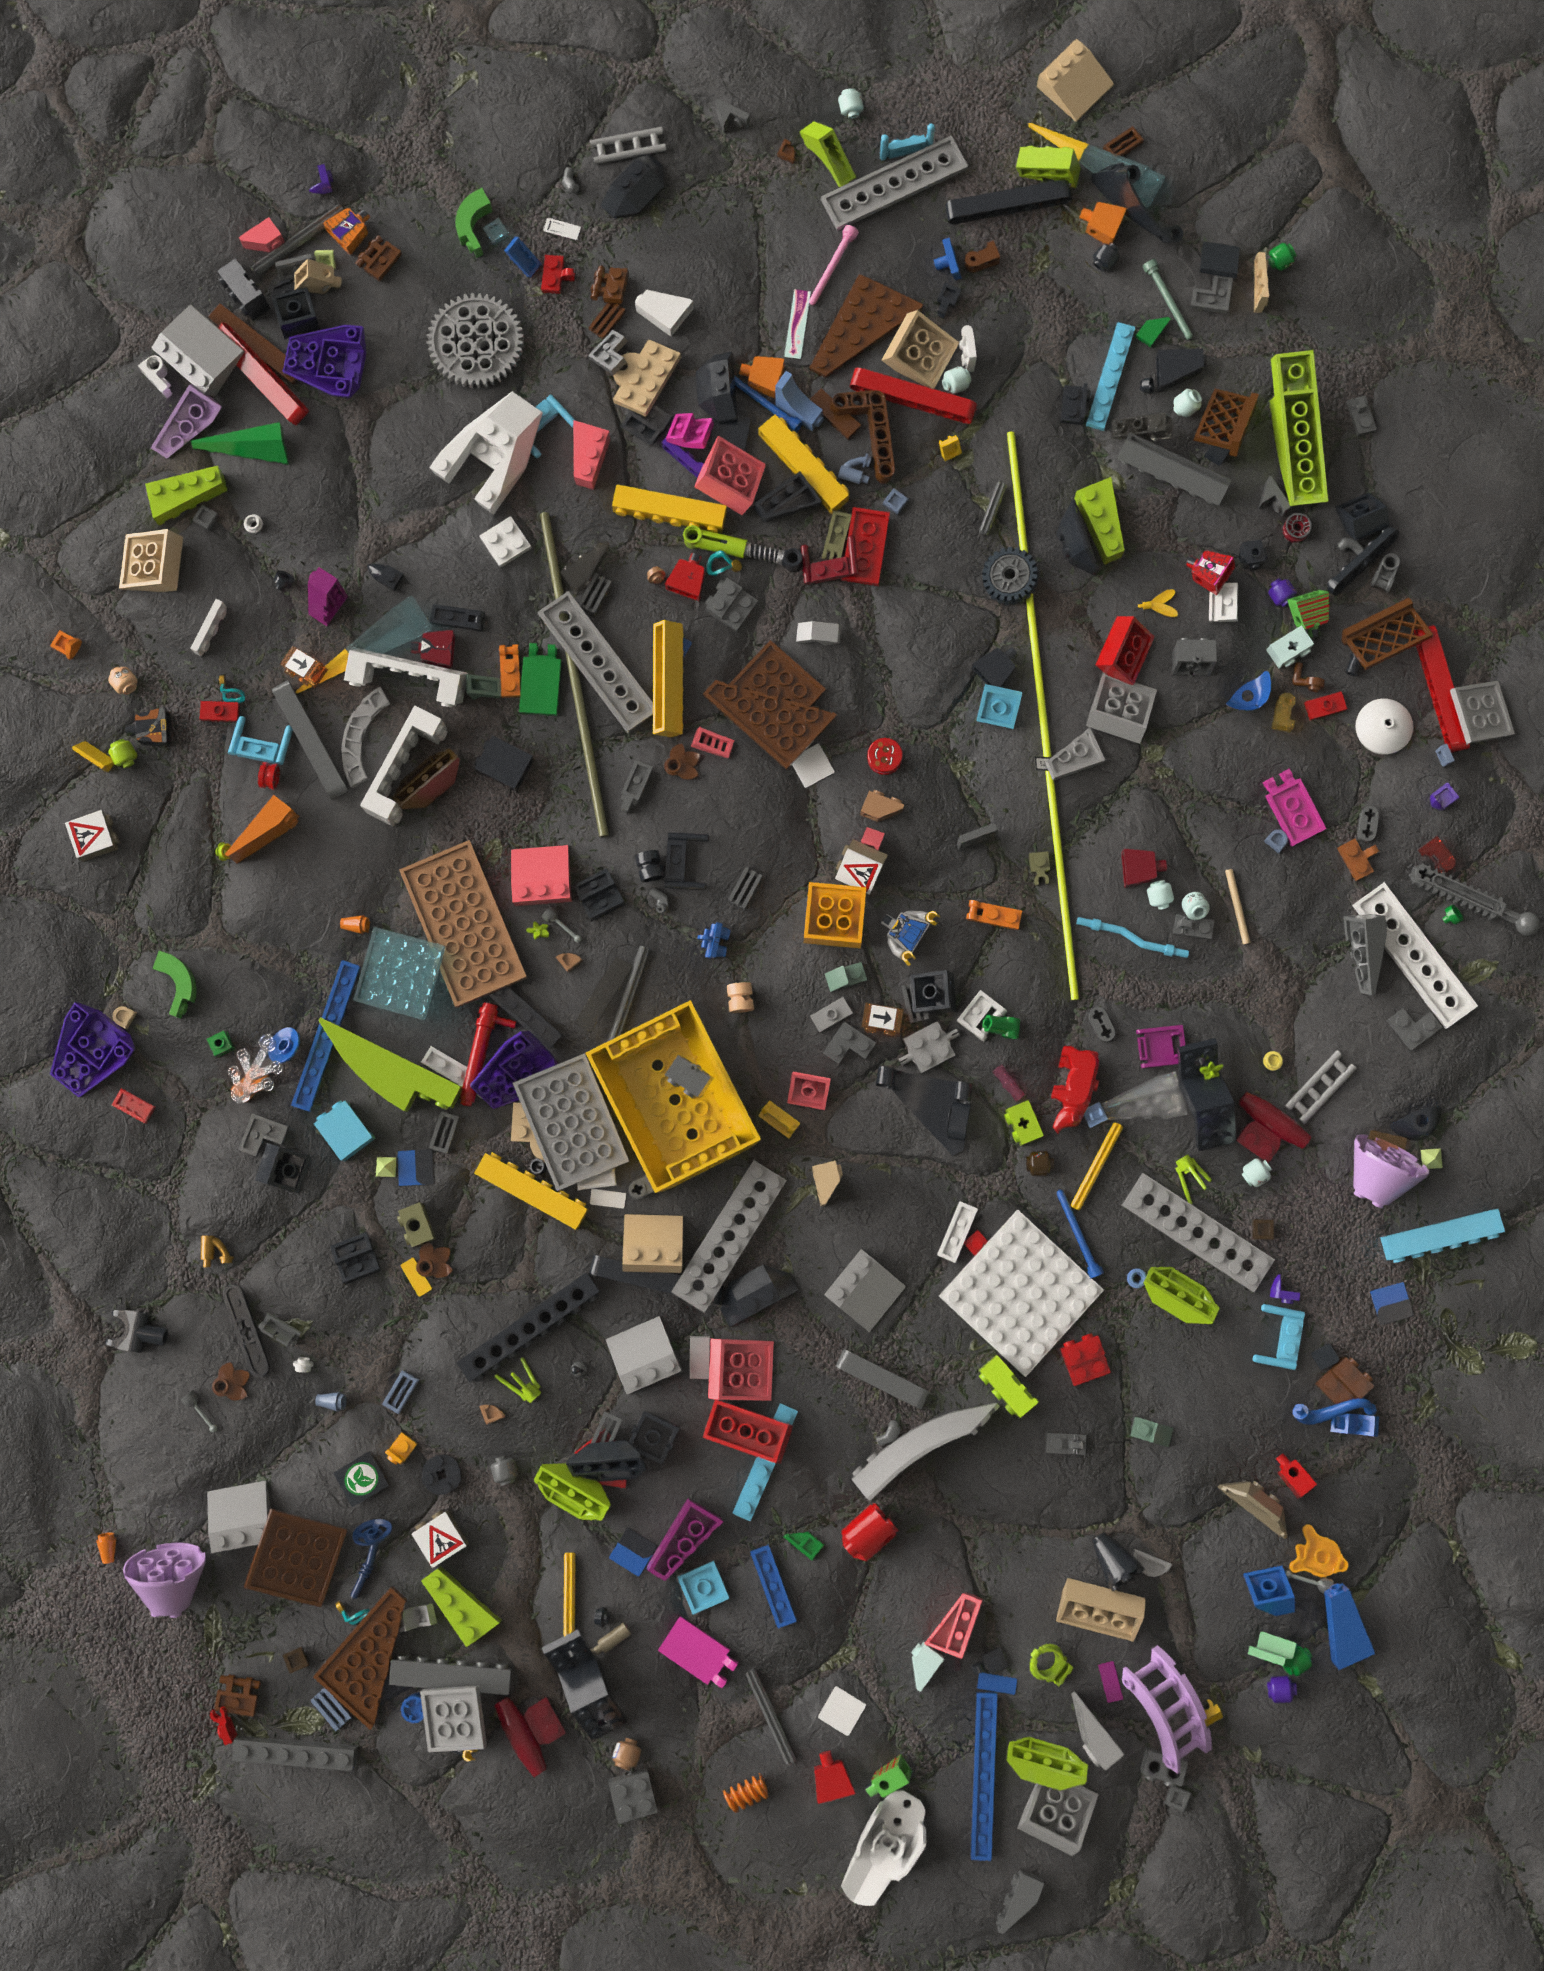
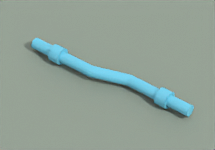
M1077 918L1076 924L1091 927V930L1099 931L1100 929L1118 933L1141 948L1162 952L1166 956L1172 957V955L1188 958V950L1174 948V945L1170 944L1161 945L1144 941L1122 926L1104 923L1095 918L1093 920Z

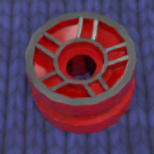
M262 762L264 765H260L258 786L259 788L265 789L269 787L270 790H276L280 780V765L275 763L270 765L268 762Z

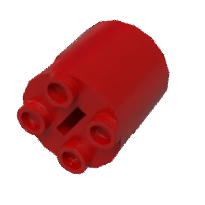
M875 1503L873 1505L870 1504L841 1531L843 1546L853 1558L864 1561L870 1560L899 1531L888 1518L883 1519L886 1515Z

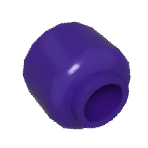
M1280 578L1270 584L1272 587L1268 592L1274 604L1282 607L1288 606L1287 599L1294 598L1297 594L1290 580H1281Z
M1273 1676L1270 1682H1267L1269 1699L1272 1698L1274 1703H1291L1293 1695H1297L1296 1682L1292 1683L1289 1676Z

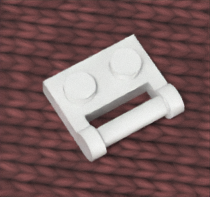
M966 325L962 328L961 334L963 337L959 343V348L963 351V355H961L962 366H966L968 372H973L977 358L972 327Z
M980 990L957 1019V1022L984 1042L989 1032H985L984 1028L980 1031L976 1026L991 1007L995 1009L993 1016L998 1017L1004 1016L1007 1010Z

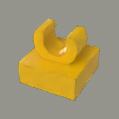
M956 435L953 437L948 436L947 440L939 441L941 454L945 461L962 454L960 442Z
M1210 1699L1207 1700L1210 1706L1209 1709L1204 1710L1207 1717L1204 1720L1206 1727L1223 1718L1218 1705H1213Z

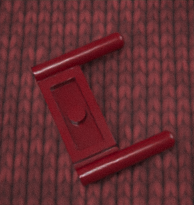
M853 535L848 536L849 557L811 563V565L808 546L802 545L804 584L809 585L858 575L855 537Z

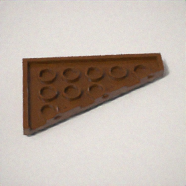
M859 274L809 370L827 378L836 369L841 368L844 363L855 358L865 351L867 347L875 344L885 334L887 335L899 327L907 313L916 310L921 311L923 304Z
M715 680L703 693L705 698L786 770L837 717L834 712L831 713L802 703L787 701L751 689L747 690L733 684H725V682Z
M393 1586L390 1587L313 1676L369 1730L375 1725L407 1598Z

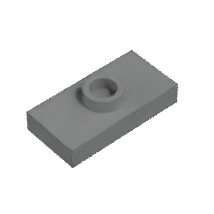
M844 997L810 1015V1018L820 1033L853 1013Z

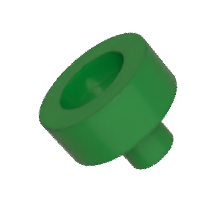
M1452 904L1445 909L1446 916L1442 919L1446 924L1452 922L1457 925L1463 921V915L1455 905Z

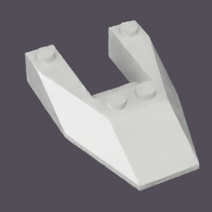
M511 392L468 424L439 453L429 468L434 474L450 483L470 453L484 462L494 471L475 497V500L483 508L495 514L526 469L542 412L514 392Z

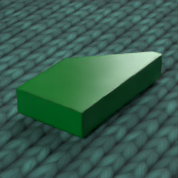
M1171 318L1147 320L1136 334V338L1151 347Z
M810 1532L791 1533L783 1536L810 1560H813L824 1546Z

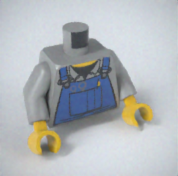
M924 911L901 912L897 919L886 914L881 922L882 925L890 929L887 934V943L892 953L901 960H904L908 966L911 965L908 961L909 958L916 959L913 951L930 925L928 922L932 925H937L933 919L934 917H940V915L934 911L929 913Z

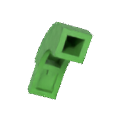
M482 188L468 195L459 206L456 214V230L462 246L466 245L470 253L474 252L476 258L482 256L483 252L473 233L474 225L481 217L493 212L490 201Z
M158 951L153 969L170 975L174 980L176 994L169 1014L181 1019L182 1015H185L187 1011V1001L195 1003L197 993L195 978L184 962L168 953Z

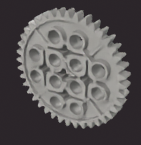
M471 293L470 298L464 294L463 300L457 296V302L451 299L450 306L446 303L444 304L445 310L439 308L441 315L435 314L434 316L437 321L431 320L433 327L428 328L430 334H427L429 340L427 345L434 366L437 367L439 373L442 372L444 378L448 376L450 382L455 379L456 385L462 381L463 387L469 383L470 388L474 384L480 388L481 383L485 387H487L489 381L494 385V379L501 382V375L507 378L506 371L513 372L511 366L517 367L515 360L520 361L521 359L518 354H523L521 348L524 347V336L522 334L523 329L520 327L521 323L517 321V315H513V309H509L507 303L503 305L501 299L496 303L495 296L489 300L488 294L482 298L481 293H479L477 298H475L474 294ZM481 312H487L484 316L479 315ZM463 313H469L467 317H461ZM507 328L506 331L499 332V329ZM488 329V332L480 333L481 330ZM466 330H469V331H470V332H469L468 334H466V335H463V334H462V333H463L464 331H466ZM452 332L449 336H444V333ZM494 334H495V337H496V338H495L494 345H493L492 340H493V337H494ZM457 336H458V339L460 340V341H458V344H457L458 350H457V347H456V344H455V343H456V340H457ZM503 345H507V346H508V347H507L506 349H504V350L499 349V348H500L501 346H503ZM485 346L490 347L487 351L481 350ZM465 348H471L469 352H463ZM447 349H452L451 353H444ZM490 364L489 368H482L483 365ZM467 365L472 366L469 370L464 369Z

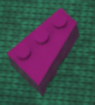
M318 567L309 576L308 611L310 616L328 626L348 598V595L337 578Z

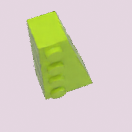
M219 466L145 484L152 516L159 526L164 524V521L170 518L174 519L180 513L197 507V504L208 501L227 491L224 474Z
M442 1566L421 1580L466 1647L502 1621L501 1618L474 1597L469 1590L465 1589Z

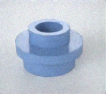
M1132 1269L1127 1275V1282L1133 1288H1141L1144 1286L1143 1282L1146 1274L1141 1269ZM1136 1274L1140 1277V1280L1138 1282H1135L1133 1280V1277Z

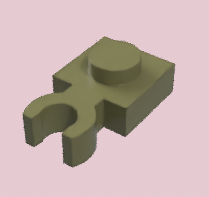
M1048 851L1029 853L1030 873H1036L1034 878L1035 886H1038L1039 878H1043L1045 885H1048L1049 877L1045 874V872L1050 871Z

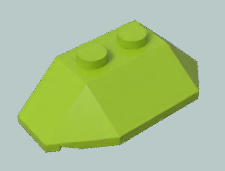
M1151 1267L1143 1283L1152 1303L1185 1323L1212 1324L1214 1322L1219 1306L1215 1304L1212 1296L1204 1286L1172 1267Z
M566 1463L542 1464L534 1478L535 1483L538 1484L540 1491L548 1501L580 1520L597 1519L602 1521L611 1505L599 1482L580 1476L578 1478L573 1477Z
M1032 1737L1022 1738L1009 1743L1007 1761L1021 1779L1057 1790H1064L1086 1783L1088 1765L1082 1762L1068 1748Z

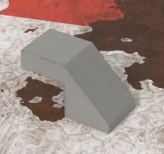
M816 621L798 623L796 642L808 643L816 641L822 645L839 644L841 625Z
M433 1603L405 1609L399 1632L436 1624Z

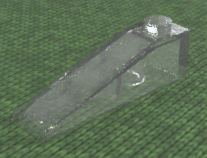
M1176 1071L1156 1076L1102 1103L1108 1120L1132 1119L1133 1117L1150 1119L1153 1116L1170 1119L1187 1114Z

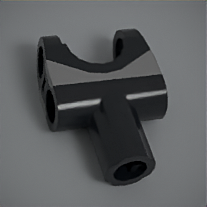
M112 1310L111 1315L117 1316V1318L124 1322L125 1332L117 1339L106 1338V1345L141 1353L143 1342L165 1345L168 1329L147 1325L149 1313L133 1310Z

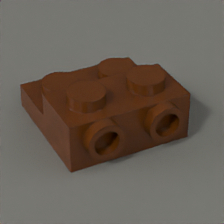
M1342 1357L1315 1383L1334 1404L1363 1398L1374 1387L1371 1383L1373 1379L1366 1372L1361 1373L1357 1369L1359 1364L1351 1357L1349 1359Z

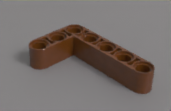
M878 390L835 394L830 404V411L834 415L867 414L876 480L881 484L890 482L895 472L885 395ZM872 400H877L880 404H874ZM854 401H859L861 405H856ZM840 402L843 406L839 407L835 403ZM879 417L882 421L877 422L874 418ZM876 435H882L884 439H879ZM883 452L887 457H881L879 453ZM881 470L888 471L889 475H884Z

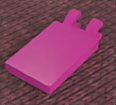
M1288 769L1279 774L1285 783L1277 786L1272 777L1264 781L1263 785L1270 793L1265 797L1282 830L1287 834L1288 842L1293 846L1325 830L1326 827L1300 778L1295 780L1291 770Z
M682 1616L679 1617L658 1650L707 1685L712 1680L721 1688L727 1682L725 1677L718 1674L722 1667L725 1665L734 1671L738 1665L736 1660L727 1655L730 1651L729 1648Z

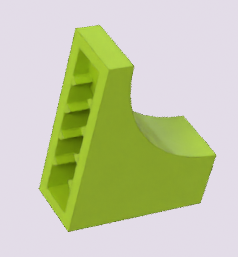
M812 122L800 131L806 147L822 160L839 187L845 186L856 178L832 128Z

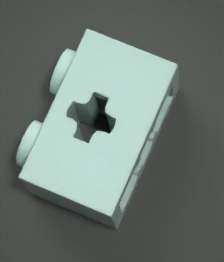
M1301 625L1272 643L1266 651L1278 668L1284 665L1288 667L1295 662V658L1298 656L1303 658L1308 655L1314 643Z

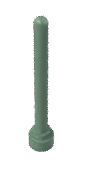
M1156 259L1149 260L1142 266L1145 273L1153 277L1185 338L1188 340L1192 339L1193 335L1158 272L1159 264Z

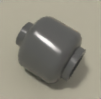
M507 1455L495 1458L496 1462L490 1466L494 1482L500 1483V1486L515 1482V1478L519 1475L515 1460L513 1458L507 1459Z

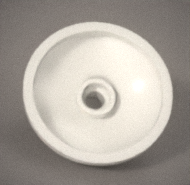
M1377 699L1369 702L1359 712L1356 719V733L1360 742L1368 750L1382 755L1393 754L1404 748L1410 741L1413 733V721L1408 710L1399 702L1391 699ZM1385 721H1389L1391 725L1387 726Z

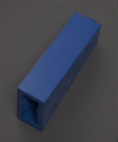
M1343 1583L1330 1586L1328 1590L1324 1591L1330 1655L1332 1663L1338 1670H1341L1374 1655L1375 1652L1349 1589Z

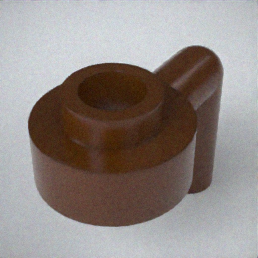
M1295 663L1293 685L1305 686L1311 692H1319L1320 689H1324V679L1318 677L1301 678L1303 663Z

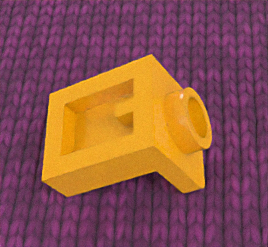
M401 1432L385 1453L389 1455L387 1458L396 1465L397 1463L403 1464L418 1443Z

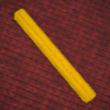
M1112 1124L1071 1203L1072 1208L1080 1210L1123 1129V1126L1120 1124Z
M573 1552L564 1554V1636L575 1631V1553Z

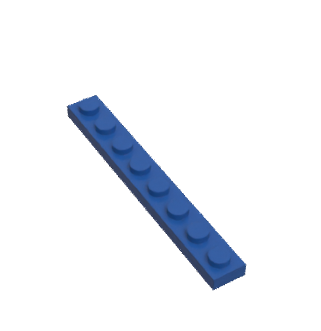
M341 961L322 1015L323 1019L339 1027L341 1026L361 966ZM321 1024L318 1026L291 1104L293 1107L311 1112L334 1046Z
M977 1692L971 1860L991 1861L997 1693Z

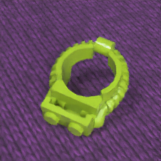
M1055 1644L1042 1645L1039 1649L1035 1648L1030 1654L1032 1656L1030 1659V1671L1039 1680L1053 1681L1057 1686H1060L1064 1683L1067 1675L1072 1672L1073 1666L1067 1662V1657L1063 1656L1062 1650ZM1054 1652L1055 1662L1053 1666L1045 1671L1038 1670L1037 1659L1041 1653Z

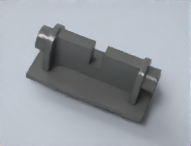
M269 1313L266 1314L264 1322L262 1321L258 1327L261 1329L260 1332L271 1338L277 1334L276 1341L291 1348L297 1344L301 1333L296 1328Z

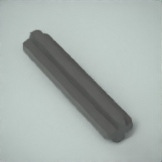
M998 482L996 484L979 530L981 534L988 535L1006 489V484Z

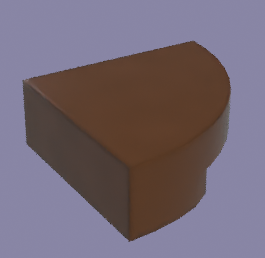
M784 138L777 157L794 164L795 150L791 142Z

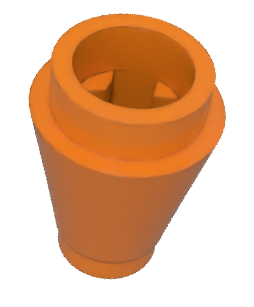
M364 915L341 918L340 928L364 934L369 932L370 919Z
M113 1532L99 1534L98 1540H96L103 1564L114 1562L117 1538Z

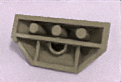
M1249 1481L1219 1484L1218 1489L1280 1537L1286 1539L1287 1529L1284 1510L1278 1504L1280 1500L1271 1493L1269 1496L1263 1492L1264 1488L1256 1481L1253 1484Z

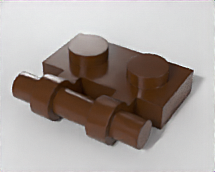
M377 235L374 240L368 243V248L358 255V260L355 264L359 268L364 263L367 264L364 267L365 272L380 282L400 258L402 252L388 241L381 246L380 244L383 239ZM374 251H377V253L374 255V257H373V258H370V256L373 254V252H374Z
M599 266L594 274V285L591 286V299L597 301L599 296H603L604 303L622 304L629 276L628 269L610 268L609 274L604 273L605 267ZM602 282L606 283V287H601Z
M229 1674V1676L221 1675L219 1683L226 1684V1690H217L215 1711H220L221 1707L224 1706L227 1709V1713L255 1716L258 1695L251 1694V1689H259L261 1681L254 1680L252 1677H246L245 1679L238 1678L232 1674ZM234 1685L243 1686V1692L233 1691Z

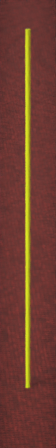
M1008 432L1020 549L1028 553L1015 433ZM1031 593L1030 598L1026 599L1043 755L1044 757H1051L1033 594ZM1045 771L1071 1000H1078L1079 995L1055 784L1049 771Z

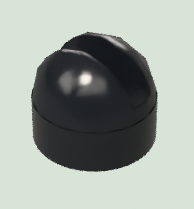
M1153 378L1142 379L1140 381L1142 386L1139 389L1143 393H1152L1154 390Z
M534 1159L531 1162L530 1170L532 1173L541 1175L546 1172L547 1166L543 1160ZM536 1165L542 1166V1169H537Z

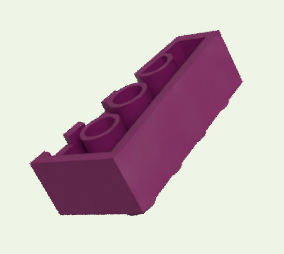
M688 1498L648 1563L647 1570L665 1581L724 1521L721 1517Z

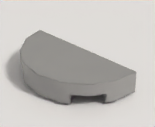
M1134 1549L1133 1556L1143 1565L1145 1570L1142 1573L1147 1576H1160L1168 1572L1172 1566L1167 1561Z

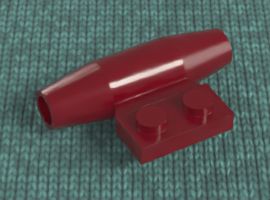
M1245 1092L1239 1100L1238 1104L1255 1121L1244 1127L1236 1141L1263 1160H1266L1267 1163L1270 1162L1280 1148L1281 1139L1301 1149L1310 1141L1311 1136L1293 1118L1270 1102L1250 1092Z
M509 1697L502 1699L494 1705L502 1729L517 1757L531 1775L535 1777L547 1769L540 1745L551 1743L564 1735L565 1731L546 1697L530 1706L524 1716Z

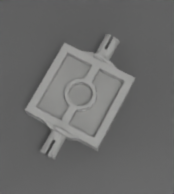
M937 1021L904 1038L908 1054L898 1058L899 1062L906 1059L900 1064L903 1066L913 1061L920 1073H923L955 1056L950 1040L960 1036L959 1033H956L958 1030L955 1029L946 1034Z

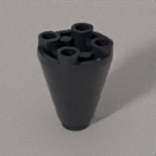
M1106 1532L1092 1540L1095 1544L1093 1547L1107 1585L1112 1592L1120 1588L1122 1582L1124 1585L1134 1579L1133 1574L1137 1576L1145 1570L1143 1565L1114 1538L1107 1535Z

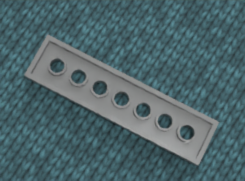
M951 135L821 196V201L838 231L846 227V225H851L968 170V165ZM940 157H946L948 159V162L940 163L938 159ZM928 164L932 169L925 171L922 169V166ZM913 172L916 176L913 179H909L906 177V174ZM891 180H897L899 182V185L891 186L889 182ZM879 187L883 192L876 194L873 192V189ZM864 195L867 199L864 202H860L857 200V197ZM842 203H848L850 205V208L845 210L842 209L840 205Z
M569 591L538 611L540 618L627 733L653 716V702ZM566 613L570 619L565 622L561 621L559 615ZM573 628H578L581 631V634L579 636H573L571 635L570 630ZM583 643H589L591 644L592 649L590 651H584L581 645ZM601 658L603 660V664L601 666H595L593 664V659ZM610 672L615 678L612 681H607L604 678V674ZM619 687L624 688L626 694L618 696L615 690ZM629 702H633L637 705V709L630 711L626 705Z
M753 1160L671 1293L705 1313L787 1180ZM757 1182H762L765 1185L763 1192L755 1190L754 1185ZM751 1198L755 1201V1206L747 1208L744 1205V1201ZM736 1215L744 1216L745 1222L742 1225L734 1222ZM732 1231L735 1235L734 1240L726 1241L724 1233ZM717 1247L722 1248L725 1252L721 1258L714 1256L713 1251ZM704 1265H713L714 1272L712 1274L704 1273ZM697 1280L702 1281L704 1284V1288L701 1291H696L693 1288V1283Z
M1144 1173L1141 1174L1121 1205L1251 1292L1256 1291L1275 1259ZM1147 1194L1151 1195L1154 1199L1151 1206L1146 1205L1143 1201L1144 1196ZM1163 1205L1170 1208V1214L1167 1217L1162 1216L1160 1213V1208ZM1179 1216L1185 1217L1187 1221L1184 1227H1179L1176 1223ZM1195 1227H1200L1203 1230L1201 1238L1194 1237L1193 1229ZM1217 1238L1219 1240V1247L1217 1249L1210 1247V1239ZM1228 1249H1233L1236 1252V1257L1233 1260H1229L1226 1257ZM1246 1259L1252 1262V1269L1249 1271L1244 1270L1242 1267V1263Z

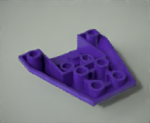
M342 325L289 337L283 373L329 395L351 398L360 388L366 358L364 327Z
M75 1002L64 1018L50 1075L76 1096L82 1097L126 1064L135 1050L131 1036L101 1011Z
M520 1031L505 1041L472 1081L470 1087L495 1109L519 1100L513 1085L514 1082L558 1065L553 1054L530 1031Z

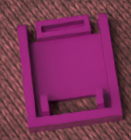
M1183 1025L1136 1030V1034H1144V1037L1137 1038L1140 1061L1147 1060V1063L1141 1064V1069L1178 1065V1054L1174 1055L1172 1036H1179L1180 1047L1185 1046Z

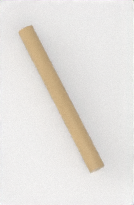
M1233 869L1225 871L1242 942L1245 945L1251 942Z

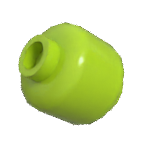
M120 739L110 745L111 748L108 752L116 766L128 768L135 764L134 760L137 758V752L130 741Z

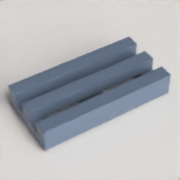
M402 1370L382 1405L400 1414L420 1379ZM404 1376L407 1377L400 1391L395 1397L394 1401L390 1405L389 1401L393 1396L394 1392L396 1391L397 1387L399 1386L401 1380ZM410 1380H412L413 1383L411 1384L409 1390L407 1391L406 1395L404 1396V1398H403L402 1402L400 1403L399 1407H398V1408H395V1406H396V1404L398 1403L400 1397L402 1396L403 1392L405 1391L406 1387L408 1386Z
M325 1688L310 1700L335 1731L352 1717L348 1710ZM324 1693L331 1699V1701L345 1716L344 1719L337 1713V1711L323 1696ZM318 1698L332 1713V1715L338 1720L339 1724H337V1722L332 1718V1716L321 1705V1703L317 1700Z

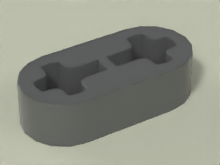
M1373 806L1365 807L1359 815L1357 837L1364 843L1372 841L1377 833L1379 812ZM1368 811H1371L1370 813L1371 815H1374V817L1370 818L1369 822H1367L1368 816L1365 814ZM1368 826V833H1371V835L1365 838V834H1362V832Z
M1094 1007L1089 1012V1021L1098 1039L1102 1042H1109L1115 1036L1114 1027L1106 1011L1101 1007ZM1094 1011L1102 1013L1100 1017L1101 1024L1098 1019L1093 1018V1015H1095ZM1102 1025L1104 1026L1106 1031L1110 1030L1111 1033L1109 1034V1038H1107L1106 1036L1102 1037Z

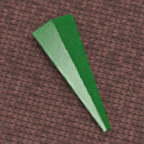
M280 422L191 441L192 447L195 450L202 449L213 453L220 452L231 456L248 459L255 458L265 460L266 462L273 461L289 465L283 427Z

